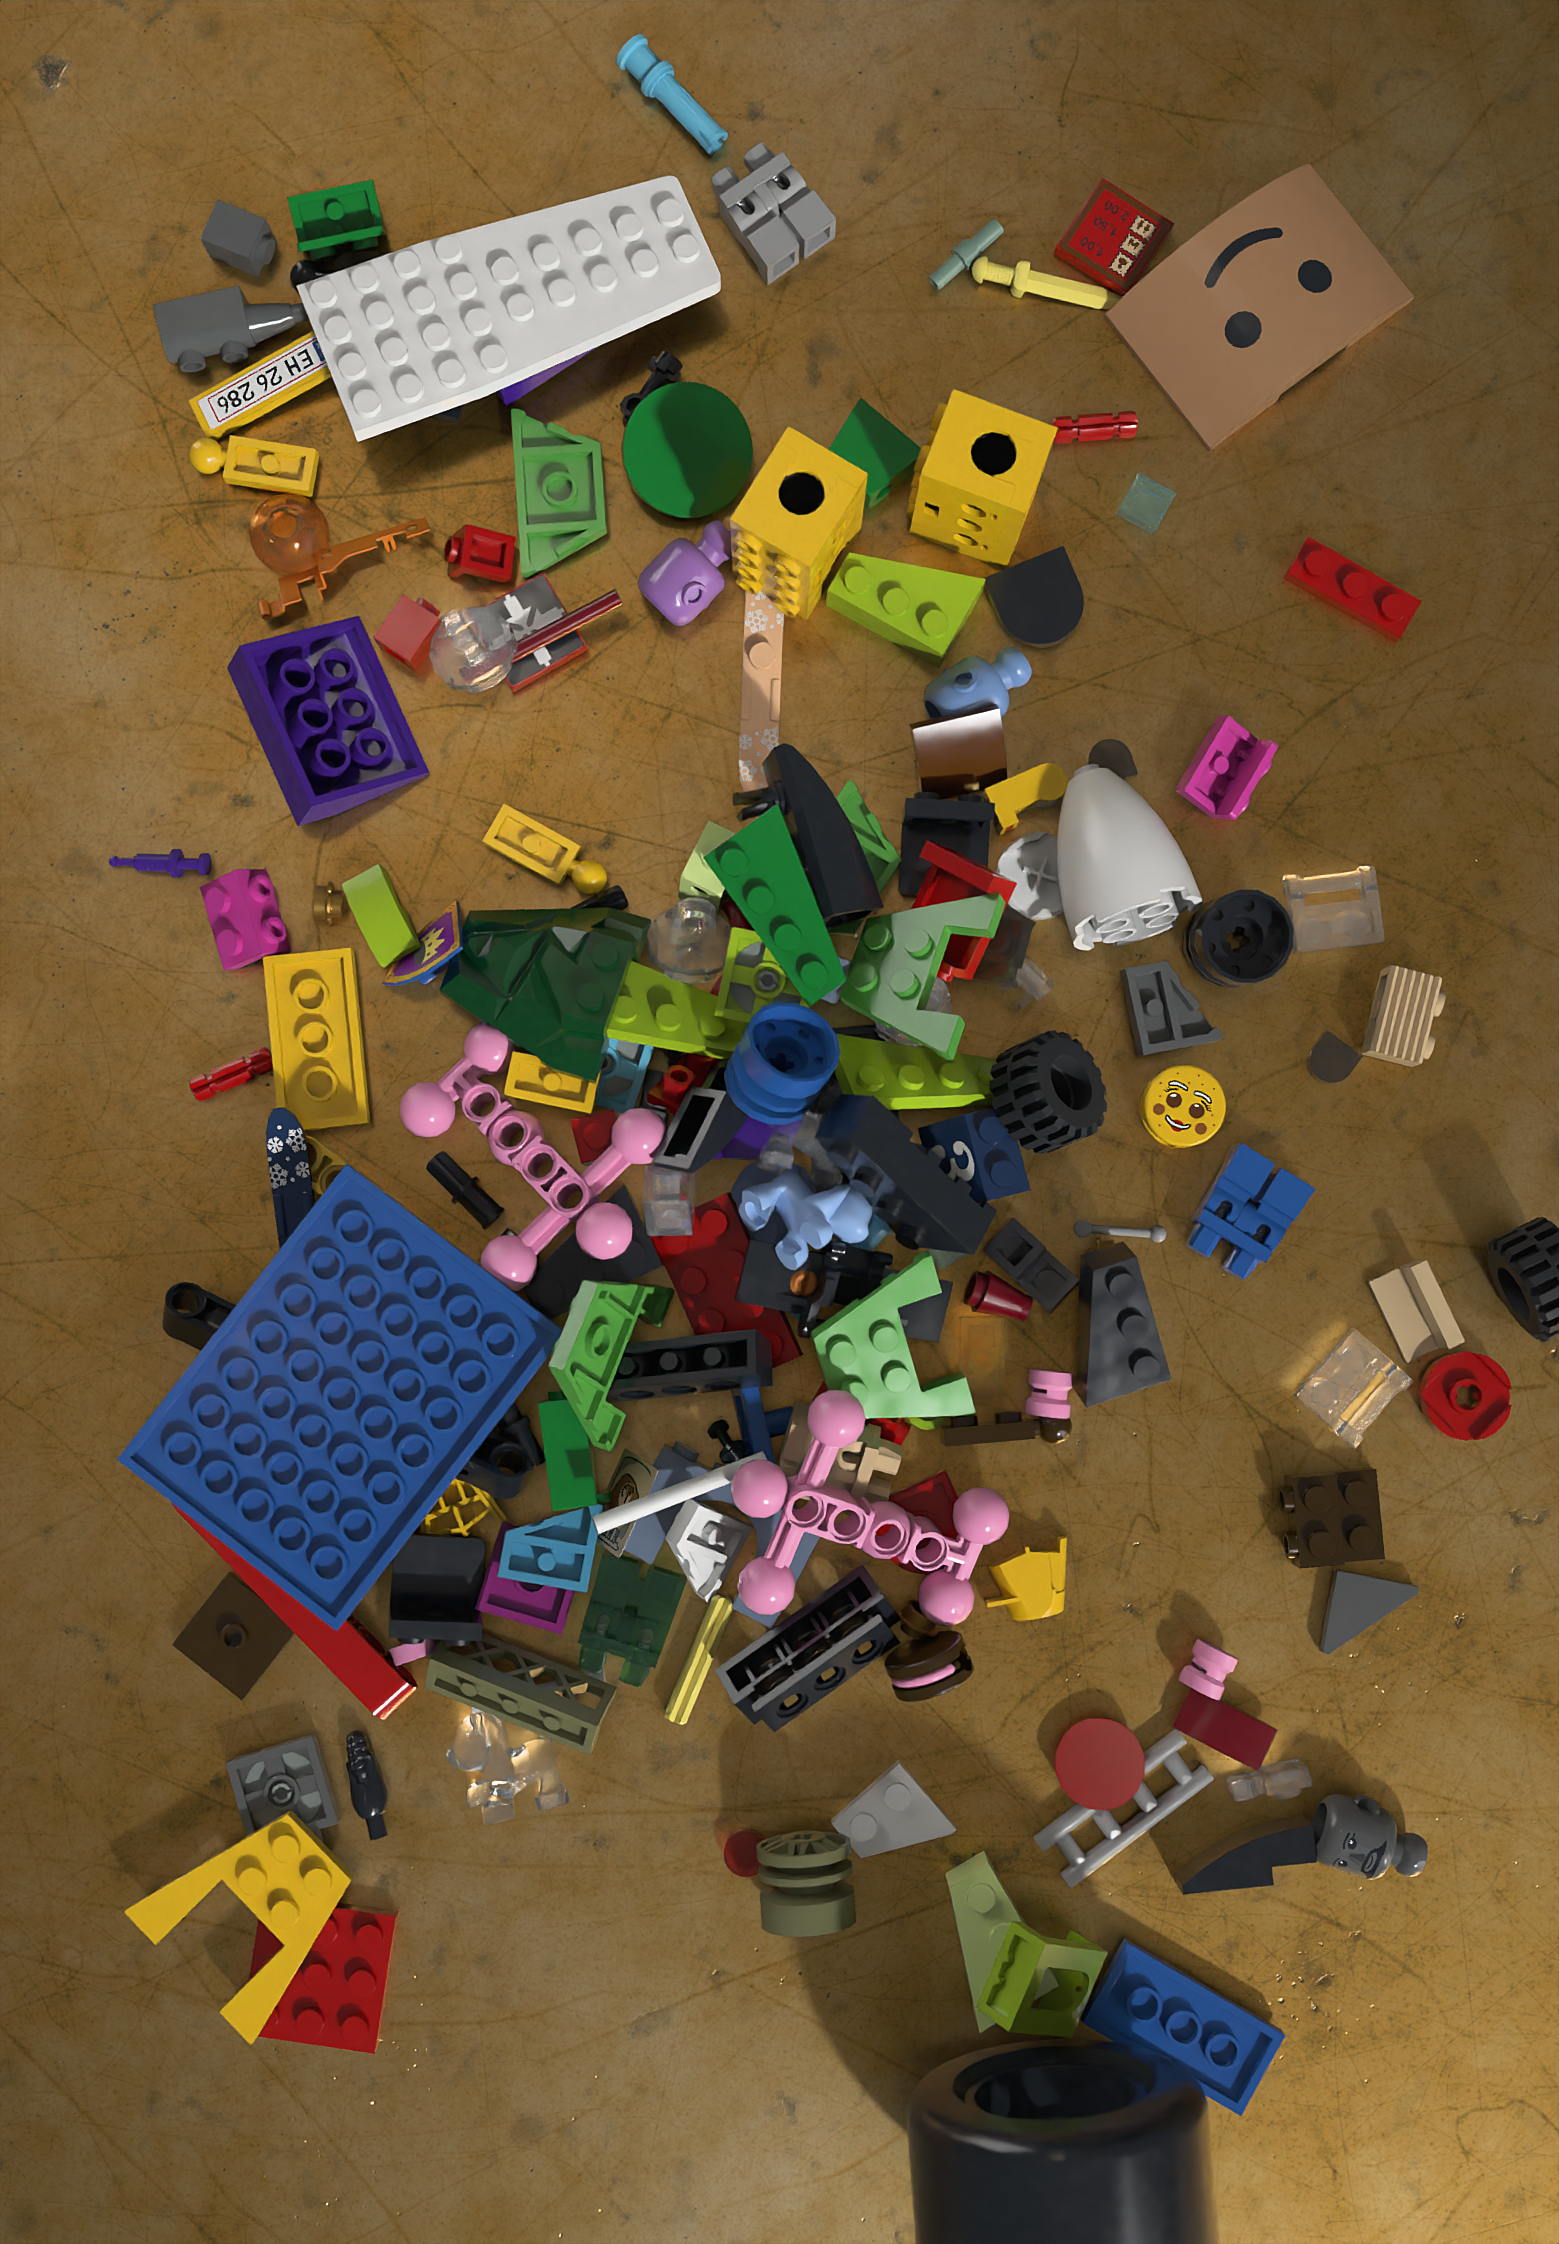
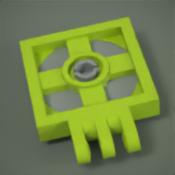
M732 927L714 1016L749 1023L751 1018L762 1007L776 1002L796 1003L809 1008L756 931Z

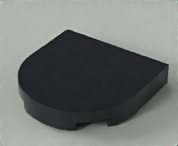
M1064 545L983 578L986 579L984 589L1000 626L1009 637L1035 648H1047L1059 644L1070 636L1081 618L1084 607L1083 591Z

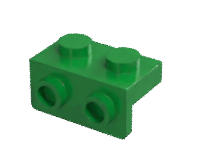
M373 179L287 197L298 243H296L298 252L309 251L311 259L335 255L334 245L347 242L352 243L353 251L378 246L377 236L386 234Z

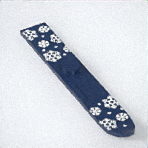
M285 1107L273 1109L268 1118L266 1130L267 1156L279 1249L282 1248L315 1205L309 1150L305 1132L296 1115Z

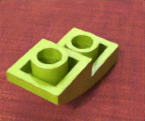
M379 863L341 884L355 919L379 965L385 968L421 947L409 913L400 906L388 872Z

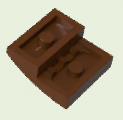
M997 704L983 706L962 714L945 715L910 724L916 757L914 764L920 792L938 793L941 800L983 790L1007 779L1004 735L1000 708Z

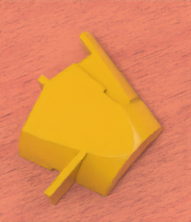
M454 1479L420 1525L422 1533L442 1535L462 1532L463 1537H466L471 1533L470 1527L489 1513L493 1515L498 1523L507 1520V1517L489 1493L465 1481Z
M1067 1535L1057 1536V1550L1032 1549L1026 1543H1022V1550L987 1566L996 1587L1001 1592L999 1597L984 1599L987 1608L1005 1604L1011 1619L1018 1621L1044 1618L1062 1612L1064 1610Z

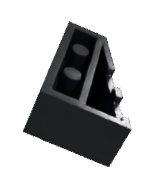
M1124 1241L1081 1255L1078 1301L1080 1324L1079 1336H1077L1076 1340L1078 1363L1074 1390L1087 1408L1171 1380L1137 1256Z

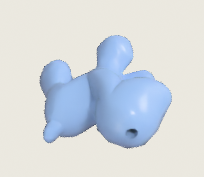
M797 1165L791 1167L788 1172L777 1176L771 1182L754 1185L745 1189L742 1193V1203L738 1210L742 1221L751 1231H757L765 1227L768 1219L773 1214L780 1215L786 1224L788 1234L776 1245L775 1250L780 1261L790 1270H796L806 1262L808 1257L807 1243L815 1249H820L832 1239V1236L848 1243H857L865 1240L869 1235L868 1223L872 1216L871 1204L862 1194L854 1190L850 1184H843L814 1194L800 1176L801 1167Z

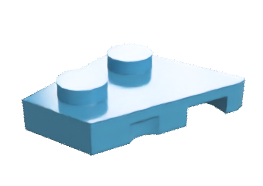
M597 1504L505 1531L496 1577L587 1593L598 1536L592 1516L602 1513L603 1505Z

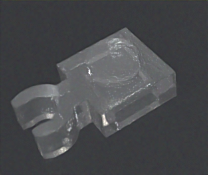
M1298 1758L1262 1766L1259 1771L1255 1770V1772L1239 1773L1226 1777L1230 1796H1234L1236 1802L1248 1800L1264 1793L1268 1796L1274 1795L1276 1799L1292 1798L1301 1794V1788L1313 1786L1308 1767Z

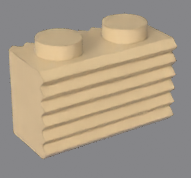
M1395 965L1382 969L1375 990L1361 1054L1410 1067L1422 1064L1423 1058L1429 1059L1436 1039L1435 1034L1430 1033L1433 1016L1438 1017L1441 1014L1446 999V992L1440 990L1443 978Z

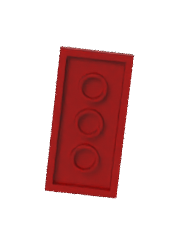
M731 1192L725 1193L648 1229L695 1336L756 1329L771 1341L772 1369L803 1355L784 1311L734 1300L751 1236L741 1219Z

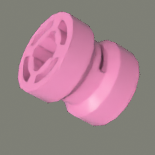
M1029 1369L1028 1383L1032 1386L1031 1396L1026 1400L1025 1414L1051 1418H1070L1071 1405L1067 1401V1393L1073 1387L1074 1374Z
M1197 1638L1192 1649L1194 1657L1190 1665L1183 1667L1178 1680L1208 1697L1220 1700L1225 1689L1223 1681L1226 1674L1234 1671L1239 1659Z

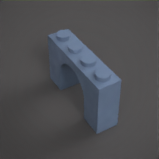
M678 1441L675 1442L673 1447L665 1443L653 1464V1467L659 1471L649 1494L724 1465L715 1462L713 1468L697 1461L700 1453ZM732 1483L690 1498L698 1502L719 1500L736 1506L731 1495ZM685 1501L637 1519L624 1550L652 1565ZM794 1504L792 1509H800L803 1507ZM781 1509L779 1512L766 1518H756L747 1515L755 1528L758 1539V1548L754 1559L765 1555L783 1512ZM804 1531L789 1566L793 1572L795 1583L820 1536ZM738 1591L732 1600L731 1608L771 1629L781 1612L779 1611L773 1615L757 1614L744 1605Z

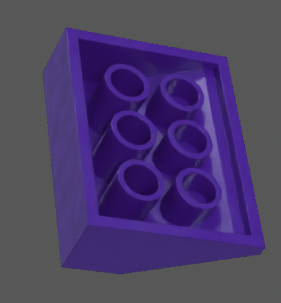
M359 616L239 645L227 669L297 826L340 814L427 776L429 773Z

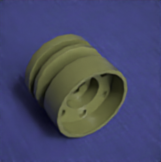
M798 1831L777 1835L757 1844V1861L763 1864L758 1868V1879L765 1884L774 1885L760 1893L763 1930L779 1936H820L839 1932L851 1927L856 1922L854 1887L846 1882L839 1881L853 1873L852 1861L847 1859L851 1855L849 1837L833 1832Z

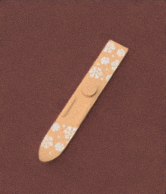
M761 591L757 596L748 592L745 593L738 763L739 778L743 792L768 787L762 763L772 749L779 745L784 614L774 607V599Z

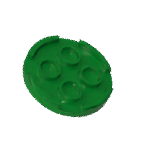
M677 382L656 389L636 406L624 430L621 455L624 471L630 485L646 504L670 516L681 519H695L721 510L740 493L751 470L753 446L751 433L744 416L726 395L705 384Z

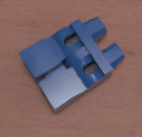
M1237 1143L1231 1146L1224 1159V1164L1190 1219V1222L1195 1225L1190 1232L1186 1246L1199 1255L1209 1258L1217 1243L1221 1240L1232 1247L1221 1268L1236 1278L1244 1280L1258 1263H1267L1292 1221L1296 1220L1315 1191V1188L1282 1167L1273 1169L1275 1166L1274 1162L1245 1144Z

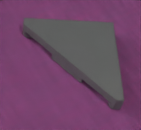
M1334 1569L1319 1651L1330 1654L1417 1595L1419 1587Z

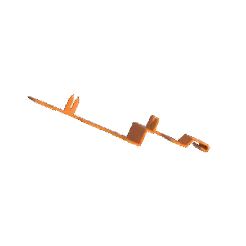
M426 517L315 551L314 557L317 567L278 578L281 589L278 601L268 603L267 600H260L258 602L262 619L269 620L284 615L286 605L302 600L297 583L313 578L322 601L321 590L327 588L323 574L333 571L347 557L378 548L376 543L378 540H383L386 551L389 554L390 547L388 542L391 543L392 548L396 551L394 535L405 532L407 538L430 531ZM410 526H417L413 531L407 530ZM329 552L331 553L332 556H327L325 558L322 555L327 554Z

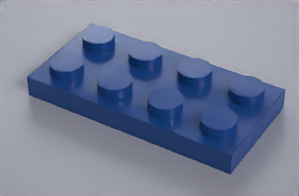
M1125 1937L1081 2015L1083 2024L1114 2042L1149 2049L1180 2063L1193 2073L1203 2087L1207 2097L1240 2116L1243 2114L1285 2037L1280 2028Z

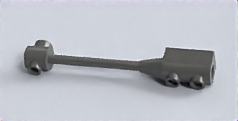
M239 286L153 304L162 345L168 361L171 365L179 363L180 370L183 372H196L206 367L205 357L221 354L223 361L227 363L244 361L249 356L247 348L257 346L258 342L296 326L298 322L309 320L303 303L294 305L290 303L249 304Z

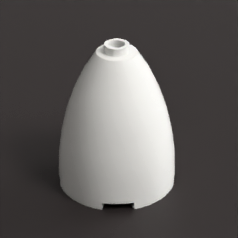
M1090 764L1077 769L1073 773L1074 778L1068 782L1062 802L1057 840L1059 888L1063 911L1074 947L1079 950L1088 951L1094 948L1093 942L1101 941L1103 943H1114V947L1126 945L1152 937L1176 926V919L1179 917V914L1189 909L1190 913L1198 911L1203 904V900L1191 869L1176 840L1147 801L1126 781L1108 768H1099L1098 764Z

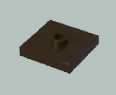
M231 1571L220 1582L172 1645L239 1699L243 1700L295 1633L244 1580Z

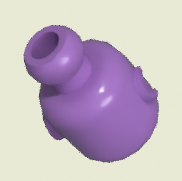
M713 521L705 527L702 538L695 545L686 538L673 540L640 574L638 588L641 593L672 624L683 626L690 623L724 589L725 580L717 567L723 561L732 559L731 532L720 521Z

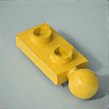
M230 435L228 450H224L217 441L211 438L198 439L190 448L189 459L192 466L204 474L215 473L223 467V479L228 484L312 497L319 453L313 448Z
M505 803L482 840L484 845L558 886H561L566 876L569 875L572 877V882L579 892L592 895L600 892L607 882L606 870L598 861L588 859L580 862L576 860L582 850L580 845Z

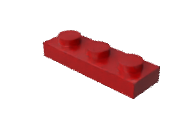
M1309 536L1304 541L1283 577L1285 580L1395 643L1403 635L1422 602Z

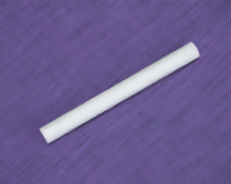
M761 1451L592 1516L595 1529L600 1534L732 1483L733 1475L741 1465L754 1459L767 1460L766 1456Z

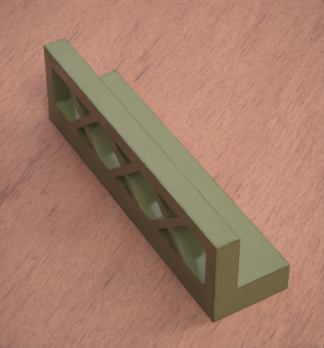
M482 1633L481 1641H470L469 1645L473 1646L476 1653L465 1656L449 1651L451 1645L440 1640L429 1659L425 1688L588 1755L591 1754L598 1739L602 1720L615 1696L616 1686L485 1633ZM504 1658L514 1662L517 1670L506 1673L494 1669L491 1661ZM546 1675L555 1679L558 1687L547 1690L536 1686L532 1678ZM588 1692L600 1697L601 1700L595 1710L578 1703L574 1695Z

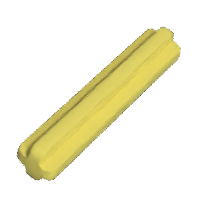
M716 1594L709 1603L665 1709L664 1716L674 1723L681 1725L687 1723L733 1612V1608H731L732 1600L728 1597Z

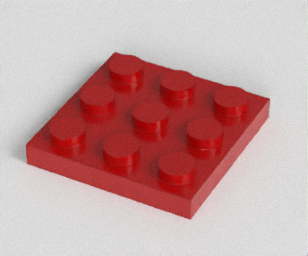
M338 1902L258 2037L375 2054L379 2044L399 1911ZM259 1918L249 1980L284 1946Z

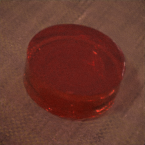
M745 1827L735 1830L728 1836L724 1845V1861L731 1872L741 1877H751L758 1874V1868L763 1864L757 1861L756 1847L758 1843L765 1840L763 1834L756 1829Z

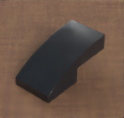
M1012 1218L983 1249L1026 1293L1032 1296L1050 1315L1079 1285L1080 1280L1047 1251L1046 1247L1015 1218Z

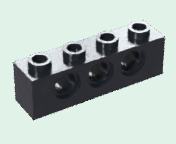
M756 1329L627 1343L605 1400L608 1403L773 1386L771 1341Z

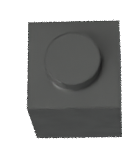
M218 199L200 238L211 258L256 277L259 276L263 265L269 264L272 260L276 246L275 237L266 219Z

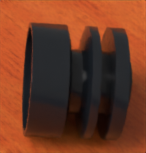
M1240 889L1204 903L1198 911L1191 915L1184 930L1183 951L1189 967L1201 980L1216 987L1236 988L1273 977L1287 963L1293 949L1294 928L1287 910L1274 897L1259 890ZM1233 933V939L1239 941V947L1231 949V943L1225 941V935Z

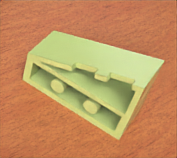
M984 1851L945 1873L974 2013L980 2033L996 2024V2022L975 2007L1011 1922L1025 1923ZM1047 1967L1034 2000L1059 1986L1051 1967Z

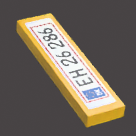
M313 330L188 401L206 438L217 441L332 376Z

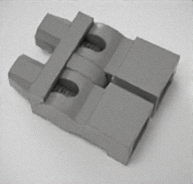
M760 142L744 156V164L750 171V175L740 181L731 167H725L713 175L711 179L712 189L719 201L720 217L730 228L735 238L747 250L758 266L759 274L765 283L769 285L799 264V254L803 259H806L835 238L836 217L817 193L808 188L799 172L790 165V161L783 151L775 156Z

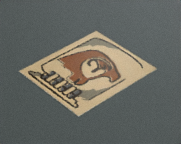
M625 1448L605 1491L611 1492L612 1501L599 1504L603 1505L602 1513L647 1496L659 1470ZM637 1519L598 1534L597 1542L620 1559Z

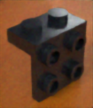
M933 792L914 793V798H906L902 813L899 891L904 895H918L932 863L919 857L927 840L949 847L988 867L990 828L994 822L995 803L984 802L985 798L983 796L972 794L958 796V801L940 800V794Z
M413 1533L393 1559L388 1613L389 1638H397L399 1642L405 1644H420L424 1642V1639L443 1640L444 1643L452 1646L468 1645L470 1641H481L483 1622L481 1611L476 1610L475 1605L483 1583L486 1544L482 1537Z

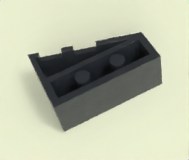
M625 1184L606 1201L607 1203L620 1206L631 1219L632 1240L625 1252L611 1259L592 1258L583 1252L579 1246L575 1231L537 1267V1273L530 1284L523 1287L530 1304L549 1319L553 1320L570 1311L571 1302L578 1294L583 1280L629 1283L664 1266L647 1226Z

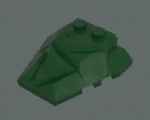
M610 907L469 911L462 928L463 949L451 958L439 990L443 996L485 1025L489 1023L505 1034L507 1040L518 1048L522 1046L538 1057L541 1064L551 1071L596 1084L610 1044L607 1034L609 1023L631 961L639 962L652 922L651 919Z

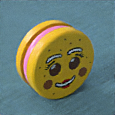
M1175 1065L1157 1073L1146 1083L1139 1099V1116L1147 1133L1157 1142L1172 1148H1187L1207 1141L1220 1128L1226 1111L1225 1096L1219 1082L1206 1070L1193 1065Z

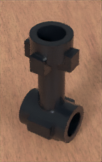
M661 351L657 358L653 356L648 363V369L652 371V374L640 392L629 394L619 404L620 411L624 414V427H626L630 415L636 406L646 396L656 389L665 386L667 382L670 384L677 383L681 378L680 370L683 365L671 353Z

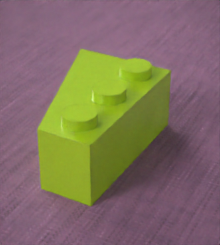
M849 552L827 590L826 606L933 666L940 668L979 600L986 579Z

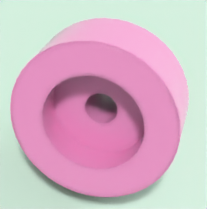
M424 1639V1642L420 1644L402 1643L400 1646L391 1648L390 1653L396 1667L432 1654L437 1645L435 1639Z

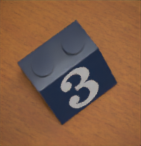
M993 1107L917 1129L921 1145L931 1149L942 1159L938 1167L953 1180L955 1177H961L972 1187L969 1196L978 1204L983 1201H991L1030 1190L1018 1141H1014L1008 1135L1006 1126L1002 1127L998 1120L1000 1116L997 1109Z

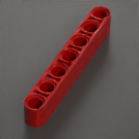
M171 1502L175 1510L376 1717L386 1720L418 1688V1684L411 1673L402 1664L395 1667L390 1651L353 1613H351L341 1628L335 1631Z

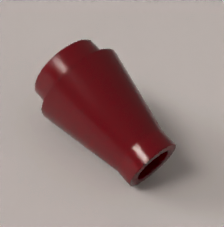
M976 1270L967 1283L963 1302L971 1306L972 1312L1010 1317L1024 1321L1032 1308L1033 1297L1021 1292L989 1270L985 1273Z

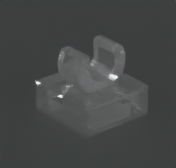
M1025 953L1008 969L1013 976L1003 981L1000 991L1004 993L1012 985L1021 986L1024 990V997L1016 1004V1007L1023 1009L1033 1000V997L1040 1001L1057 984Z

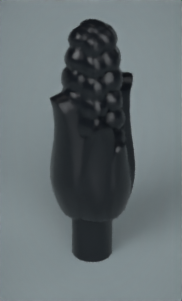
M354 1730L346 1737L348 1757L346 1767L350 1780L351 1801L358 1816L366 1821L370 1840H376L388 1835L383 1813L388 1809V1791L378 1767L376 1756L368 1746L369 1742L365 1734L359 1730Z

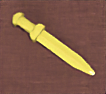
M983 256L978 258L972 266V275L977 282L982 284L984 279L1010 285V293L1018 298H1021L1026 291L1095 309H1111L1122 298L1102 287L1029 270L1031 262L1020 261L1013 268L988 262V257Z

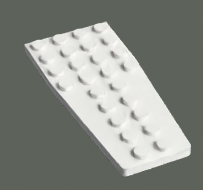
M665 176L424 241L297 286V289L357 442L485 397L713 296L721 289V275L678 179L674 176Z

